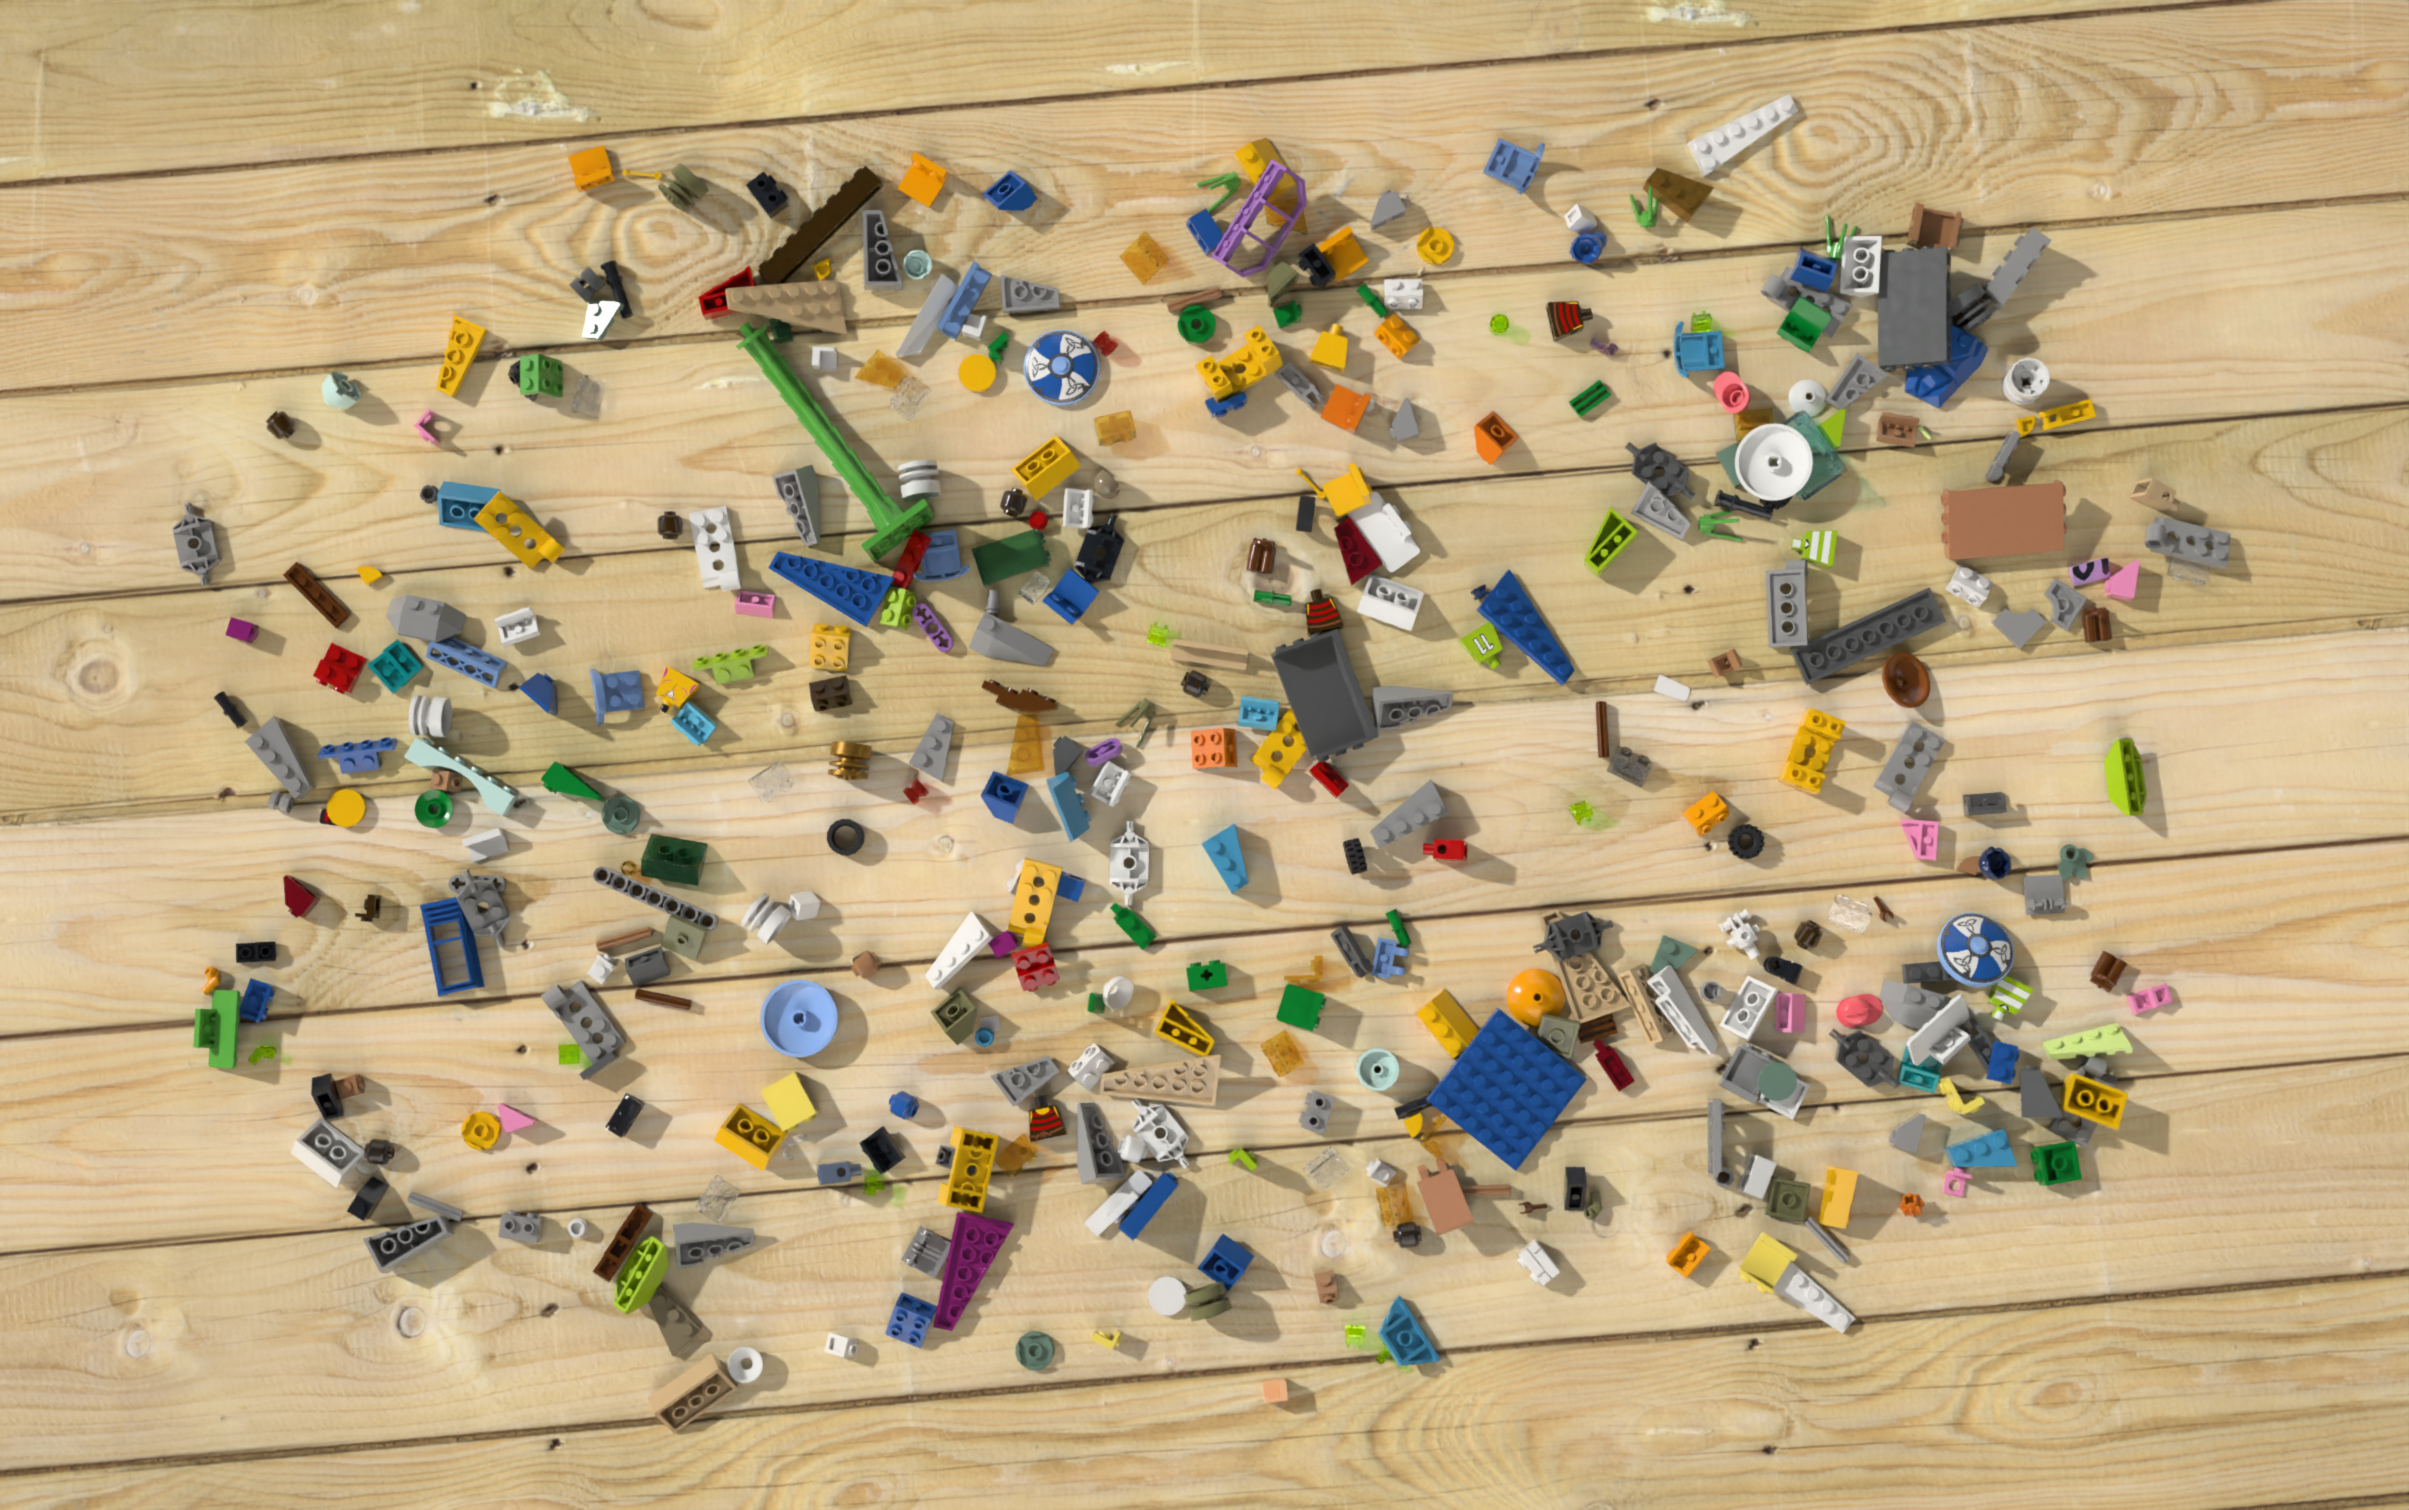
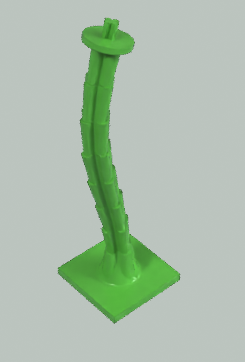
M749 322L745 323L739 329L746 339L736 346L737 349L740 350L744 347L763 369L764 375L781 393V398L798 416L799 422L814 437L815 443L833 462L832 466L847 481L851 491L868 509L867 512L878 533L861 544V546L875 563L910 537L913 530L918 531L935 518L933 512L924 499L905 512L890 496L885 495L873 474L867 471L854 449L849 447L838 428L833 426L820 404H816L802 380H798L784 356H780L765 332L769 326L765 324L755 331Z

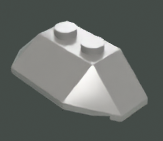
M404 595L392 599L386 615L398 635L435 643L455 634H460L467 617L464 613L445 602L412 595Z
M1886 979L1883 981L1879 996L1894 1022L1921 1029L1925 1023H1928L1936 1016L1938 1011L1946 1007L1953 999L1942 994Z

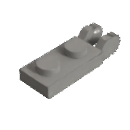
M1289 361L1275 374L1311 410L1314 411L1317 407L1307 398L1310 393L1320 402L1325 400L1315 389V386Z
M2014 431L2007 434L1987 470L1986 480L1993 482L2001 478L2000 476L2003 474L2002 467L2009 463L2011 451H2014L2020 443L2018 440L2021 436L2020 433Z

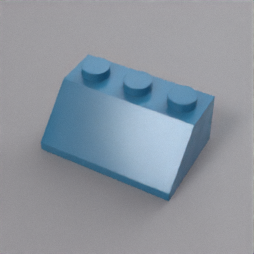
M444 481L437 494L439 525L487 532L473 518L500 489ZM498 513V514L496 515V521H497V522H498V520H499V514H500V513Z
M1067 771L1046 781L1071 842L1090 828L1088 822L1091 821L1087 810L1083 811L1081 805L1085 803L1081 793L1077 794L1075 791L1077 783L1074 776L1070 777Z

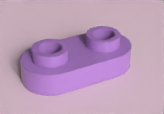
M1111 738L1090 748L1085 753V759L1090 766H1098L1118 756L1123 748L1118 739Z

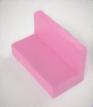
M1776 993L1775 1032H1805V994Z

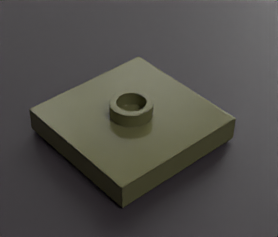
M672 913L669 917L661 946L696 961L707 928Z
M1542 1013L1536 1039L1557 1056L1572 1059L1581 1023L1580 1021Z
M1772 1176L1765 1215L1804 1222L1811 1184Z

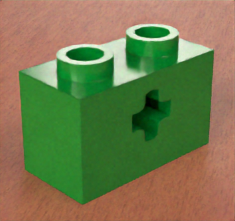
M1220 960L1209 961V965L1202 966L1201 962L1191 963L1190 968H1186L1189 991L1228 986L1225 963H1221ZM1204 970H1208L1213 975L1209 977L1208 981L1205 978H1201Z

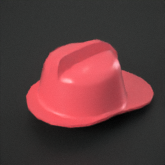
M1733 372L1720 374L1715 379L1713 388L1715 396L1723 408L1732 414L1748 409L1750 393L1740 377Z
M1861 994L1843 999L1836 1009L1839 1022L1849 1028L1872 1024L1882 1014V1004L1872 994Z

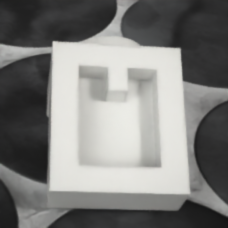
M598 954L597 960L588 970L587 974L604 985L617 965L613 963L614 959L609 955L604 954L603 956Z
M1378 1158L1376 1161L1371 1160L1366 1167V1170H1368L1366 1175L1384 1188H1386L1397 1173Z
M829 1333L825 1352L843 1358H853L858 1349V1339Z

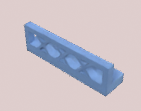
M975 261L972 263L937 326L940 333L955 341L992 276L991 273L980 268L979 264Z
M452 636L436 643L429 641L426 658L494 689L497 687L501 672L507 665V661ZM433 649L439 650L442 656L434 654ZM450 657L456 658L459 664L453 663ZM467 665L474 666L476 672L469 670ZM487 672L493 675V681L488 679L484 673Z

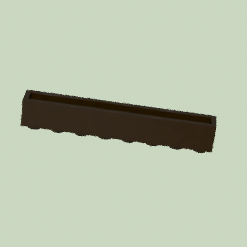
M867 166L863 169L859 168L849 182L846 181L841 185L840 191L836 195L833 194L827 199V204L823 208L819 207L809 221L806 220L801 224L800 230L796 234H791L786 239L787 243L782 248L778 247L768 261L765 260L760 264L758 273L769 285L784 284L883 187L882 181Z

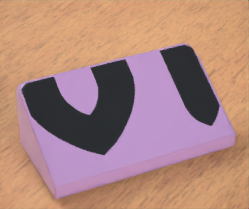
M2108 557L2068 568L2073 587L2111 577Z

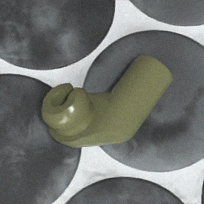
M1599 1191L1589 1193L1591 1204L1584 1211L1586 1219H1595L1602 1210Z

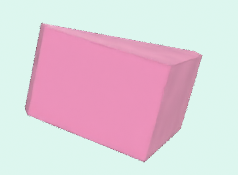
M499 1103L498 1105L506 1133L534 1125L538 1121L505 1103Z

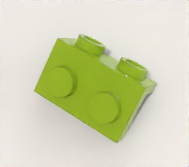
M890 587L886 593L879 624L908 630L917 594L906 589Z
M1235 1148L1228 1155L1230 1159L1227 1162L1230 1165L1240 1158L1251 1171L1258 1167L1256 1164L1258 1159L1250 1151L1246 1153L1243 1148L1240 1150Z

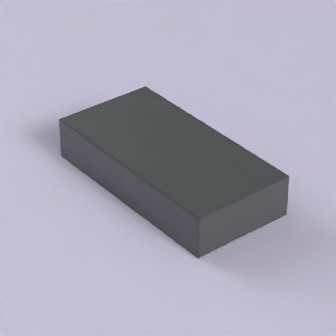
M611 1051L579 1075L583 1080H588L619 1057L615 1051Z

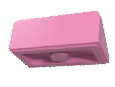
M738 590L735 612L737 614L773 618L776 595Z

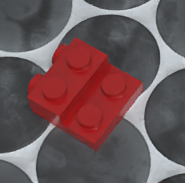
M331 642L324 659L320 660L313 677L317 678V683L326 687L328 683L333 685V690L344 694L345 691L352 693L368 659Z
M1048 942L1011 953L1023 992L1027 990L1029 992L1036 991L1039 986L1045 984L1052 986L1060 980Z

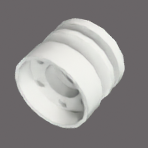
M2035 358L2019 360L2011 367L2003 380L2005 396L2017 405L2033 403L2046 390L2050 380L2049 371L2041 361Z
M915 460L898 466V473L902 474L899 476V480L908 482L900 486L902 500L919 501L941 495L940 481L931 480V478L939 475L938 470H934L937 468V461Z
M414 695L410 703L408 718L411 735L421 734L426 736L430 731L431 736L447 737L452 720L450 699L434 697L431 702L429 696L422 698V696Z
M764 893L751 904L741 921L743 927H747L751 923L748 929L750 932L759 927L760 929L756 937L765 944H769L779 934L792 915L782 905L773 910L776 901L772 899L768 902L770 896L767 893Z

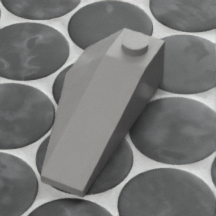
M987 612L984 613L969 646L970 649L985 657L1046 666L1054 651L1050 646Z

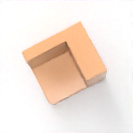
M1285 1378L1263 1381L1265 1403L1288 1400Z

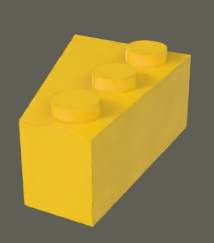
M1172 998L1153 1036L1197 1058L1208 1056L1215 1042Z
M1833 1166L1827 1167L1819 1224L1845 1229L1846 1224L1849 1225V1211L1853 1203V1193L1858 1171Z

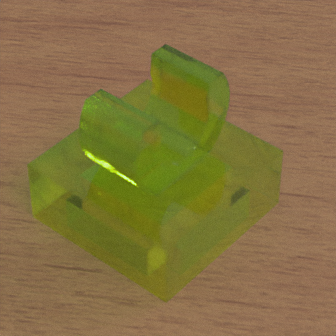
M1702 311L1701 315H1695V312H1693L1691 316V333L1711 331V314Z
M1155 622L1153 625H1150L1146 642L1165 647L1169 632L1167 630L1168 626L1165 625L1164 628L1157 627L1158 622Z
M1586 800L1568 806L1570 814L1578 825H1581L1580 820L1585 817L1588 822L1591 821L1590 816L1593 815V812Z
M578 1044L558 1045L559 1064L580 1063Z
M865 1175L864 1195L876 1196V1190H885V1182L877 1181V1176Z
M1345 1325V1343H1347L1348 1348H1350L1351 1343L1358 1344V1348L1365 1344V1326Z

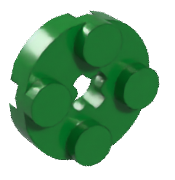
M1199 305L1190 306L1180 315L1178 331L1187 343L1202 344L1214 335L1216 327L1215 318L1212 312ZM1195 320H1197L1198 323H1202L1200 329L1196 330V328H1192L1191 326L1194 324Z

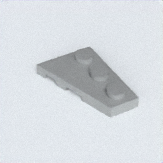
M1000 275L1003 313L1060 309L1058 288Z
M1857 353L1824 401L1840 411L1889 374Z
M1649 479L1631 514L1682 540L1691 521Z
M937 713L909 764L943 782L954 722Z
M1046 1056L994 1074L991 1078L1014 1107L1060 1072V1070L1051 1058Z

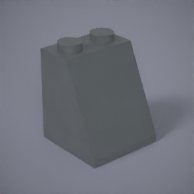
M2025 1066V1070H2020L2022 1118L2064 1117V1111L2061 1110V1105L2044 1071L2038 1070V1066Z

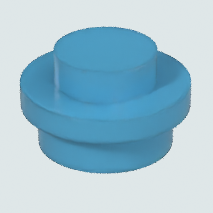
M982 1027L977 1030L975 1040L980 1046H989L994 1041V1033L990 1028Z

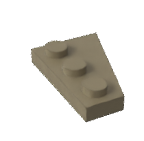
M663 1286L648 1302L672 1357L702 1330Z

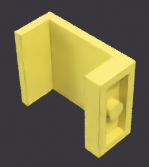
M797 1072L761 1090L782 1132L788 1131L790 1133L798 1129L799 1126L797 1124L803 1121L807 1124L816 1119L815 1115L819 1113L813 1107L799 1081L801 1078Z
M1761 1232L1737 1272L1741 1274L1739 1278L1748 1284L1751 1281L1757 1284L1756 1289L1766 1295L1767 1292L1773 1294L1775 1291L1772 1289L1790 1261H1795L1798 1255L1766 1233Z

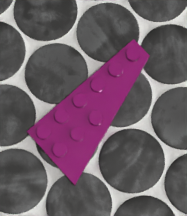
M957 1212L933 1324L934 1328L953 1330L1014 1223Z

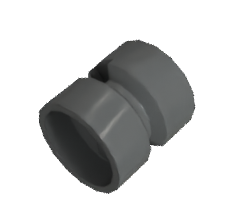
M587 267L581 273V278L576 277L569 285L587 303L594 296V291H599L606 284L590 267Z

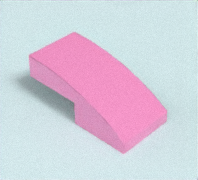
M2167 983L2126 996L2133 1015L2173 1002Z

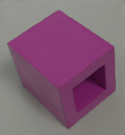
M231 617L225 635L253 644V641L257 639L259 634L258 625Z
M1007 930L993 938L988 944L997 959L1018 948L1016 943L1019 940L1014 932L1010 933Z

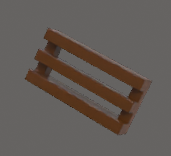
M1610 1014L1581 1023L1578 1032L1580 1044L1618 1033L1613 1015ZM1608 1019L1610 1021V1023L1601 1025L1592 1029H1588L1582 1032L1580 1030V1028L1589 1026L1598 1022H1602ZM1605 1028H1612L1611 1031L1604 1032L1595 1036H1591L1583 1039L1582 1035L1596 1032Z

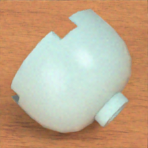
M333 371L325 378L321 388L327 405L338 409H347L358 402L361 394L356 384L353 382L351 385L347 381L349 377L339 371Z

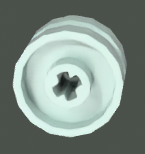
M1371 1048L1363 1052L1358 1058L1356 1075L1359 1082L1366 1088L1374 1091H1383L1390 1088L1396 1082L1399 1075V1064L1395 1056L1389 1051L1382 1048ZM1375 1066L1381 1067L1380 1073L1374 1072Z

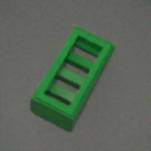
M1090 993L1088 1012L1104 1013L1103 994Z

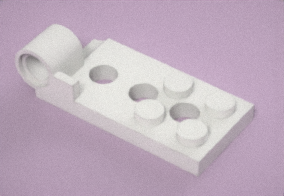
M727 506L689 513L703 587L709 588L720 585L722 592L741 589L742 580ZM709 524H715L717 527L713 534L707 533L706 529ZM714 542L720 544V549L717 552L710 550V546ZM716 561H723L724 567L722 570L716 571L714 569Z

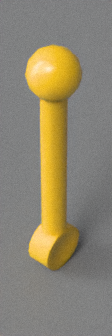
M624 169L622 172L625 177L634 175L655 177L657 180L662 178L660 172H655V174L632 172L628 169Z
M1298 468L1296 474L1301 476L1316 491L1319 499H1324L1325 493L1320 491L1306 477L1301 468Z

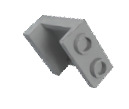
M1745 1042L1744 1045L1738 1044L1717 1085L1751 1103H1755L1759 1092L1757 1084L1758 1075L1765 1065L1775 1061L1772 1060L1773 1056L1763 1051L1760 1054L1754 1051L1756 1047Z

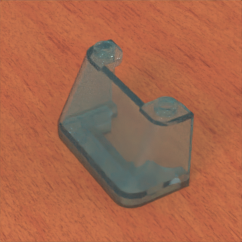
M1799 411L1782 423L1797 430L1806 439L1812 452V471L1806 484L1796 493L1799 499L1808 500L1848 472L1840 457L1806 411Z

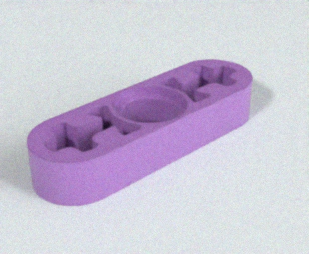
M925 604L916 605L913 609V616L939 651H950L953 647V641L928 606ZM920 608L922 610H927L925 612V615L928 619L930 618V616L933 617V619L928 620L924 625L922 624V622H925L923 617L917 616L919 613L918 609ZM930 623L938 625L936 633L928 632L927 628ZM942 631L944 632V634L941 635L944 640H949V642L947 643V648H945L944 646H939L941 645V642L937 636L940 635Z

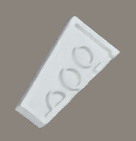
M971 911L925 974L932 987L937 991L993 939L974 912Z

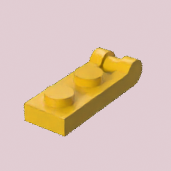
M2092 399L2038 413L2044 424L2042 425L2043 431H2049L2096 417ZM2054 415L2056 422L2051 423L2049 416Z

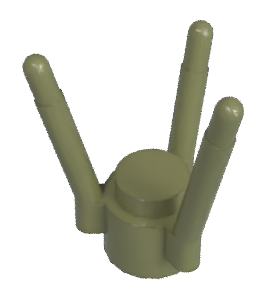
M1145 698L1142 702L1139 701L1115 725L1119 726L1136 711L1138 715L1131 722L1130 727H1133L1141 717L1147 718L1149 716L1136 744V747L1139 748L1153 717L1156 715L1154 711L1157 707Z

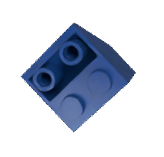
M1799 248L1790 279L1826 292L1834 279L1837 262L1834 259Z

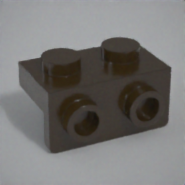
M847 675L809 683L811 702L815 712L852 705Z

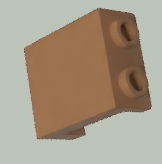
M1917 203L1912 210L1906 244L1918 247H1946L1952 252L1955 247L1958 248L1960 243L1958 231L1963 225L1962 212L1949 213L1924 208V204Z

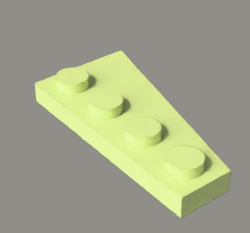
M2117 1023L2043 1042V1049L2050 1060L2076 1058L2080 1054L2090 1057L2095 1056V1053L2106 1052L2107 1055H2113L2115 1051L2133 1053L2131 1044Z

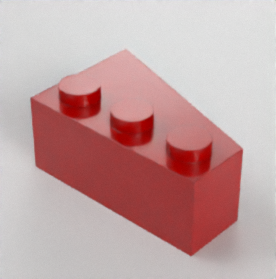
M750 265L721 285L715 286L698 297L702 315L706 320L739 312L728 309L725 290L726 288L756 286L753 270Z

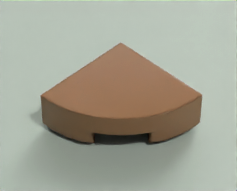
M1980 856L1964 859L1959 863L1956 871L1975 876Z

